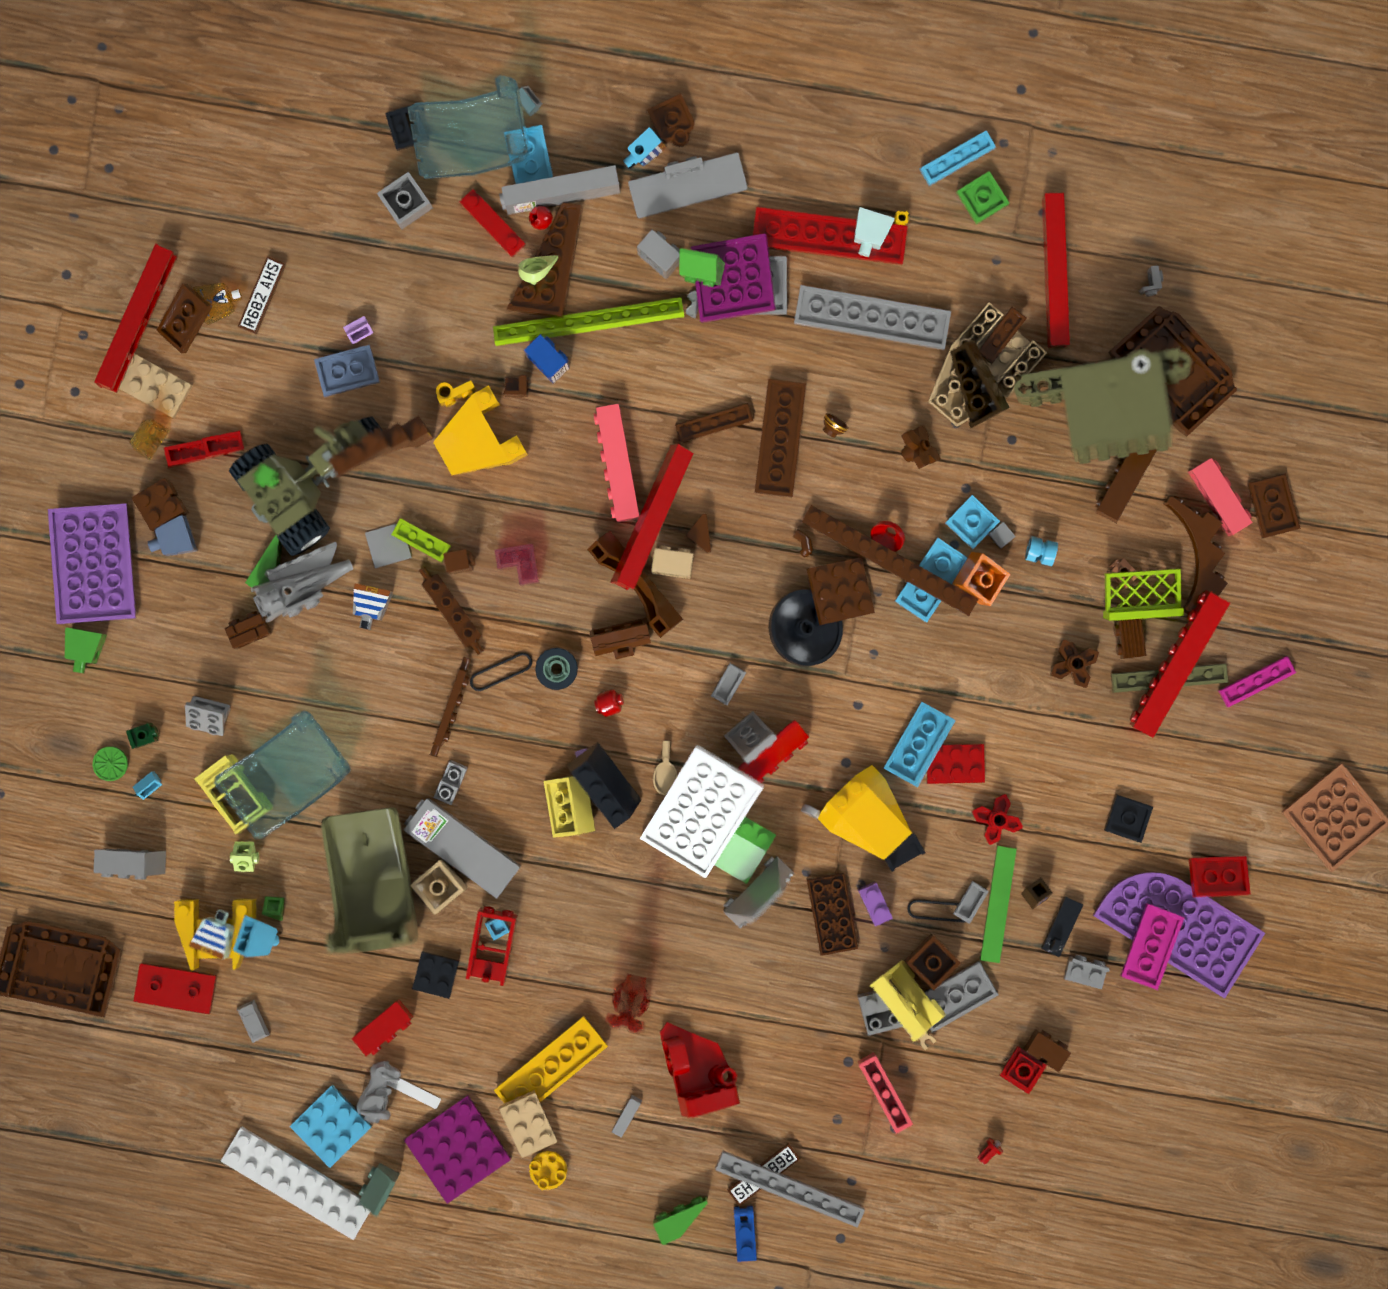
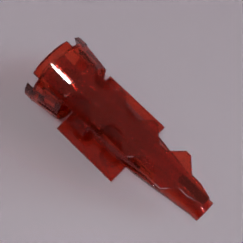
M628 973L626 981L614 989L612 1005L619 1015L607 1013L605 1022H609V1026L620 1028V1026L628 1027V1031L634 1033L644 1031L645 1022L635 1018L641 1017L647 1011L650 1004V995L645 988V977Z

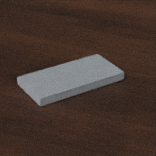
M980 961L947 978L935 990L930 988L924 991L930 1000L934 999L945 1012V1017L929 1028L931 1033L998 996Z

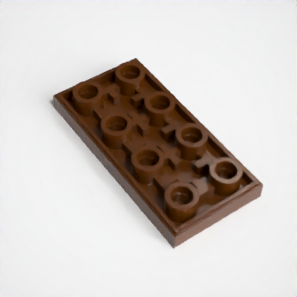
M845 873L806 879L820 956L858 949Z

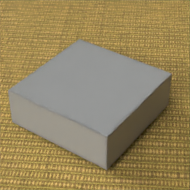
M1004 522L988 534L1000 549L1016 537Z

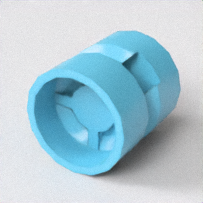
M1031 536L1026 549L1025 560L1035 563L1039 560L1043 565L1052 566L1056 558L1058 542L1050 540L1043 542L1042 538Z

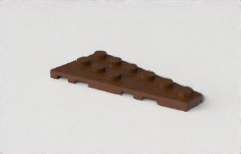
M562 203L550 230L543 238L542 245L534 255V257L558 256L556 263L548 274L535 285L522 280L514 293L515 295L511 303L508 304L507 310L563 318L582 205Z

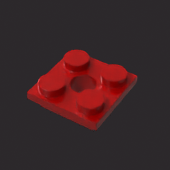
M1017 1046L999 1076L1027 1094H1030L1047 1065ZM1021 1066H1027L1029 1069L1028 1073L1024 1076L1019 1075V1068Z

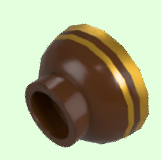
M830 413L825 414L823 431L830 437L835 438L837 435L844 434L849 429L836 416Z

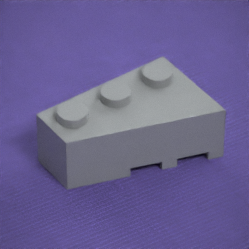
M96 849L94 853V873H101V877H113V874H118V878H130V875L135 876V879L143 880L147 879V876L165 874L166 851L148 852V850Z

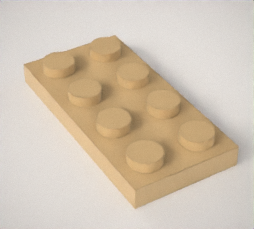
M134 354L119 389L175 419L193 385Z

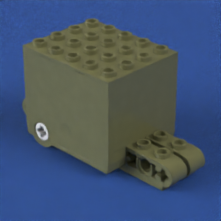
M1179 348L1155 353L1136 351L1125 358L1024 374L1022 379L1016 382L1014 391L1019 403L1031 405V407L1041 406L1044 402L1056 404L1065 399L1072 452L1075 462H1079V464L1090 463L1092 459L1105 461L1109 460L1110 456L1117 455L1118 458L1130 456L1129 453L1135 452L1138 455L1149 453V450L1157 449V452L1169 450L1168 447H1172V429L1165 382L1167 384L1179 383V380L1188 377L1191 371V359L1186 353H1180ZM1042 387H1048L1047 390L1040 391Z

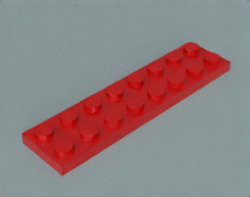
M756 207L753 236L766 234L768 248L903 265L908 226L892 224L879 250L872 248L870 256L865 257L858 254L861 244L854 242L857 219Z

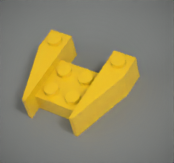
M179 899L174 901V922L190 969L195 970L199 968V959L217 957L189 947L190 942L205 918H199V899ZM235 899L232 901V918H227L226 923L235 927L230 956L228 957L232 958L233 970L238 969L242 964L244 956L233 951L245 915L256 919V899Z

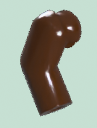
M797 529L792 537L801 542L802 549L800 554L803 557H808L813 552L812 539Z

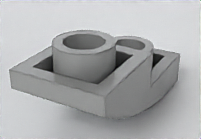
M450 760L434 798L452 805L468 767Z

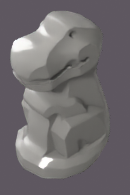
M388 1061L373 1064L370 1070V1082L358 1100L357 1113L365 1115V1121L379 1123L380 1119H390L391 1113L387 1110L388 1095L392 1093V1089L387 1087V1082L397 1083L400 1080L401 1072L396 1067L391 1066Z

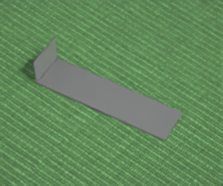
M634 1095L631 1096L612 1133L622 1138L642 1102L641 1099Z

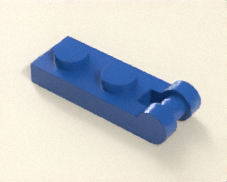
M747 1206V1208L734 1207L737 1262L757 1261L753 1206ZM740 1216H748V1220L740 1221Z

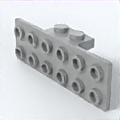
M738 153L704 162L702 157H689L685 162L678 163V161L667 164L664 167L665 172L628 182L637 218L639 219L748 189Z

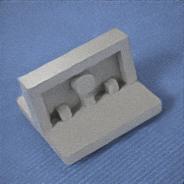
M193 696L191 702H186L185 704L186 727L192 730L208 732L211 735L223 736L224 724L230 712V705Z

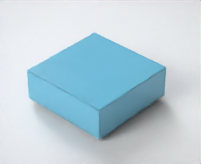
M492 919L485 923L493 940L510 932L506 921Z

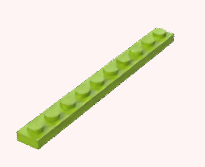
M679 297L564 315L563 318L550 317L493 326L494 341L496 346L532 341L540 334L544 338L546 336L551 338L684 317L682 298Z

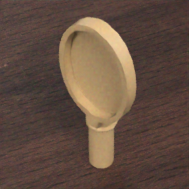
M663 741L662 762L654 770L653 784L659 794L667 795L677 778V771L674 765L669 762L670 741Z

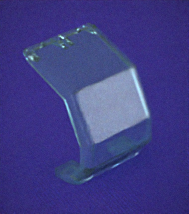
M498 76L495 78L497 91L460 101L420 102L409 106V120L414 122V124H411L413 140L417 141L414 143L416 159H421V162H417L419 176H424L425 179L475 176L510 167L525 160L529 145L519 87L516 80L511 77Z
M307 711L295 714L291 718L292 723L253 753L215 777L213 783L221 794H226L224 798L233 809H237L236 814L244 824L248 823L249 827L247 828L255 839H263L300 814L338 785L351 771L348 762L314 717Z

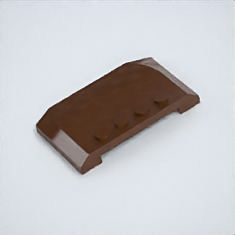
M1158 306L1108 353L1112 359L1129 357L1136 351L1155 353L1179 348L1180 353L1189 355L1191 359L1189 376L1179 380V383L1167 384L1165 382L1169 416L1173 420L1172 425L1187 437L1237 391V388L1233 382L1231 369L1179 313L1170 312Z
M31 921L8 926L0 952V996L105 1017L122 950L106 937Z

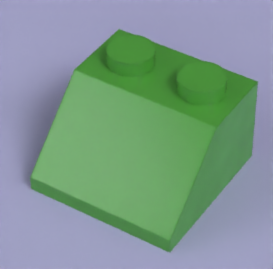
M680 248L679 275L685 278V282L695 284L696 281H700L708 287H714V284H721L725 262L721 258L713 254Z

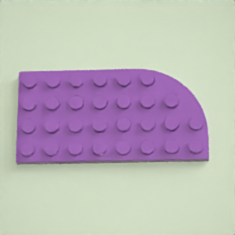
M1144 872L1131 875L1118 882L1106 893L1093 916L1132 941L1146 903L1184 917L1168 963L1224 999L1265 935L1263 931L1209 897L1193 898L1190 885L1167 874Z

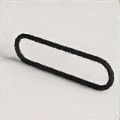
M518 653L473 674L470 678V686L475 691L488 689L530 669L532 658L527 653ZM519 656L528 657L529 665L525 669L483 688L474 687L473 679L475 676Z
M917 899L911 901L907 907L908 914L912 918L965 923L961 919L915 916L910 911L911 905L915 902L958 906L959 903Z

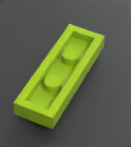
M401 518L391 534L441 563L444 561L443 553H448L451 548L449 544Z

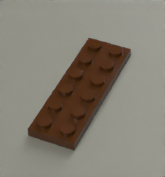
M768 379L754 493L793 497L806 383Z

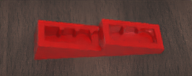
M240 431L164 447L168 468L244 450Z

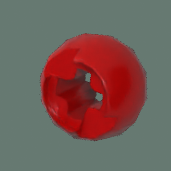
M536 206L529 213V222L537 230H545L552 223V213L545 206Z

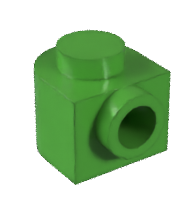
M260 463L253 474L255 477L254 482L262 487L268 485L271 488L277 485L279 481L278 476L280 475L263 463Z

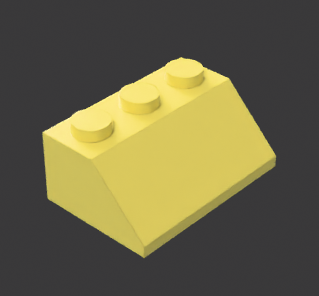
M574 776L543 781L553 838L595 831L590 797Z

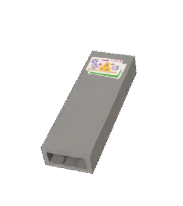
M614 165L504 186L499 197L503 210L506 209L508 215L531 211L536 206L552 207L562 205V203H573L620 194Z
M429 798L425 801L422 799L415 808L418 810L414 816L410 815L405 821L404 825L406 827L404 831L495 898H498L521 865Z

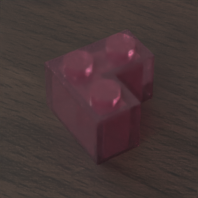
M533 544L494 550L497 569L517 568L520 586L540 583Z

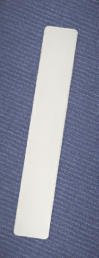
M402 1079L397 1083L387 1082L388 1086L434 1109H437L441 1101L440 1098Z

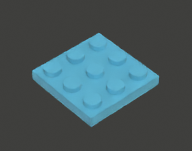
M333 1085L290 1125V1128L329 1168L372 1127Z

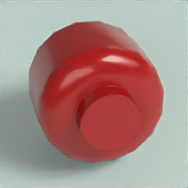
M611 689L599 693L597 699L594 700V704L598 714L609 717L621 712L624 699L621 693L618 694L615 690Z

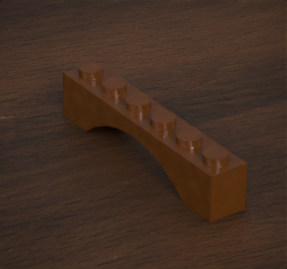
M609 531L597 539L587 550L598 564L615 572L625 548ZM642 570L634 591L644 606L648 624L661 638L678 625L683 618Z

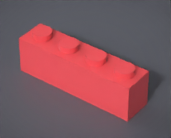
M1210 458L1188 471L1213 513L1220 517L1219 521L1223 523L1221 526L1229 537L1252 524V516L1247 509L1242 507L1239 495L1230 488L1231 483L1229 479L1220 472L1221 467L1219 463Z
M873 1052L858 1060L857 1062L895 1133L897 1134L913 1125L875 1053Z

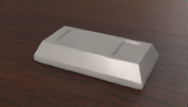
M730 663L711 696L728 705L746 672Z
M972 881L953 914L970 924L989 891Z
M255 1000L236 1008L252 1043L270 1035Z

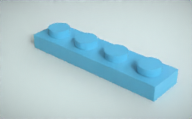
M986 130L921 167L920 171L928 185L931 186L992 151L996 146Z

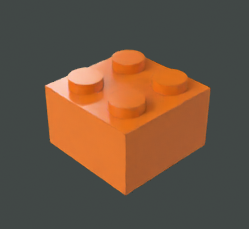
M971 552L952 584L979 599L977 603L991 606L1010 573L983 553Z

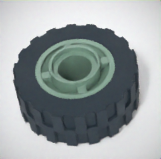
M551 648L539 656L535 671L542 685L552 690H561L573 683L577 676L578 666L576 659L570 652L562 648ZM555 663H559L562 666V672L558 675L551 672V666Z

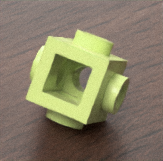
M235 841L233 852L230 853V863H233L234 871L254 872L255 864L259 863V852H256L254 842Z

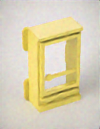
M231 754L222 757L194 780L200 785L234 833L239 834L272 809V805L263 793L256 792L242 773L244 770L243 766L235 755ZM233 774L238 782L234 783L231 788L217 797L212 788ZM241 784L258 808L239 823H236L220 799L233 789L238 788Z
M901 960L872 983L870 987H874V990L902 1026L912 1035L911 1039L916 1041L928 1032L929 1028L945 1017V1012L934 999L930 1000L913 979L915 978L913 971L905 961ZM889 980H891L894 983V985L898 988L901 994L897 992V990L893 987Z

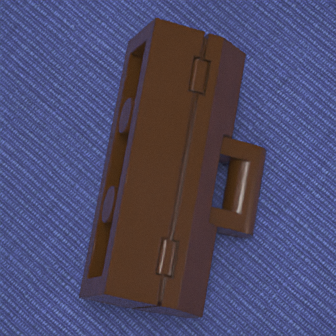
M645 618L589 631L595 656L614 652L615 659L634 656L633 647L651 643ZM629 647V649H626V650H621V651H618V650H617V649H620V648Z

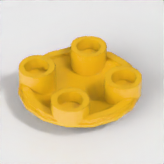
M540 1152L529 1165L531 1179L541 1190L557 1188L563 1184L567 1177L568 1169L566 1162L556 1152Z

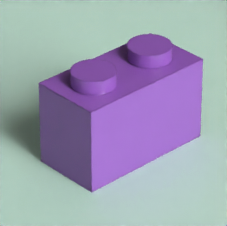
M875 881L857 889L874 926L892 919V915Z

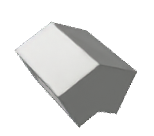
M529 86L521 87L515 94V98L530 117L542 105Z

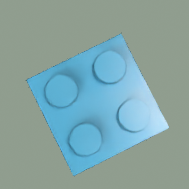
M971 495L945 523L965 543L974 549L1000 521Z

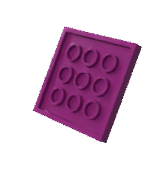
M766 234L691 246L693 251L717 255L725 262L720 285L714 284V287H708L700 281L695 283L701 323L776 310Z
M469 1095L404 1138L405 1143L447 1204L511 1160V1157Z

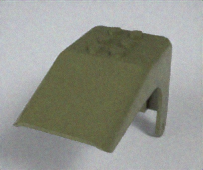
M389 807L325 817L321 822L334 908V930L326 935L328 952L359 953L414 944L418 939V928L413 892L410 886L411 877L397 809Z

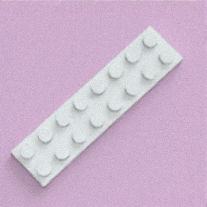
M244 1127L239 1129L221 1160L222 1163L354 1240L370 1213L359 1202L360 1196Z

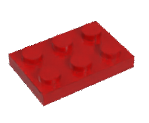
M984 744L942 745L926 772L927 784L985 783Z
M1246 856L1188 859L1193 898L1251 895Z

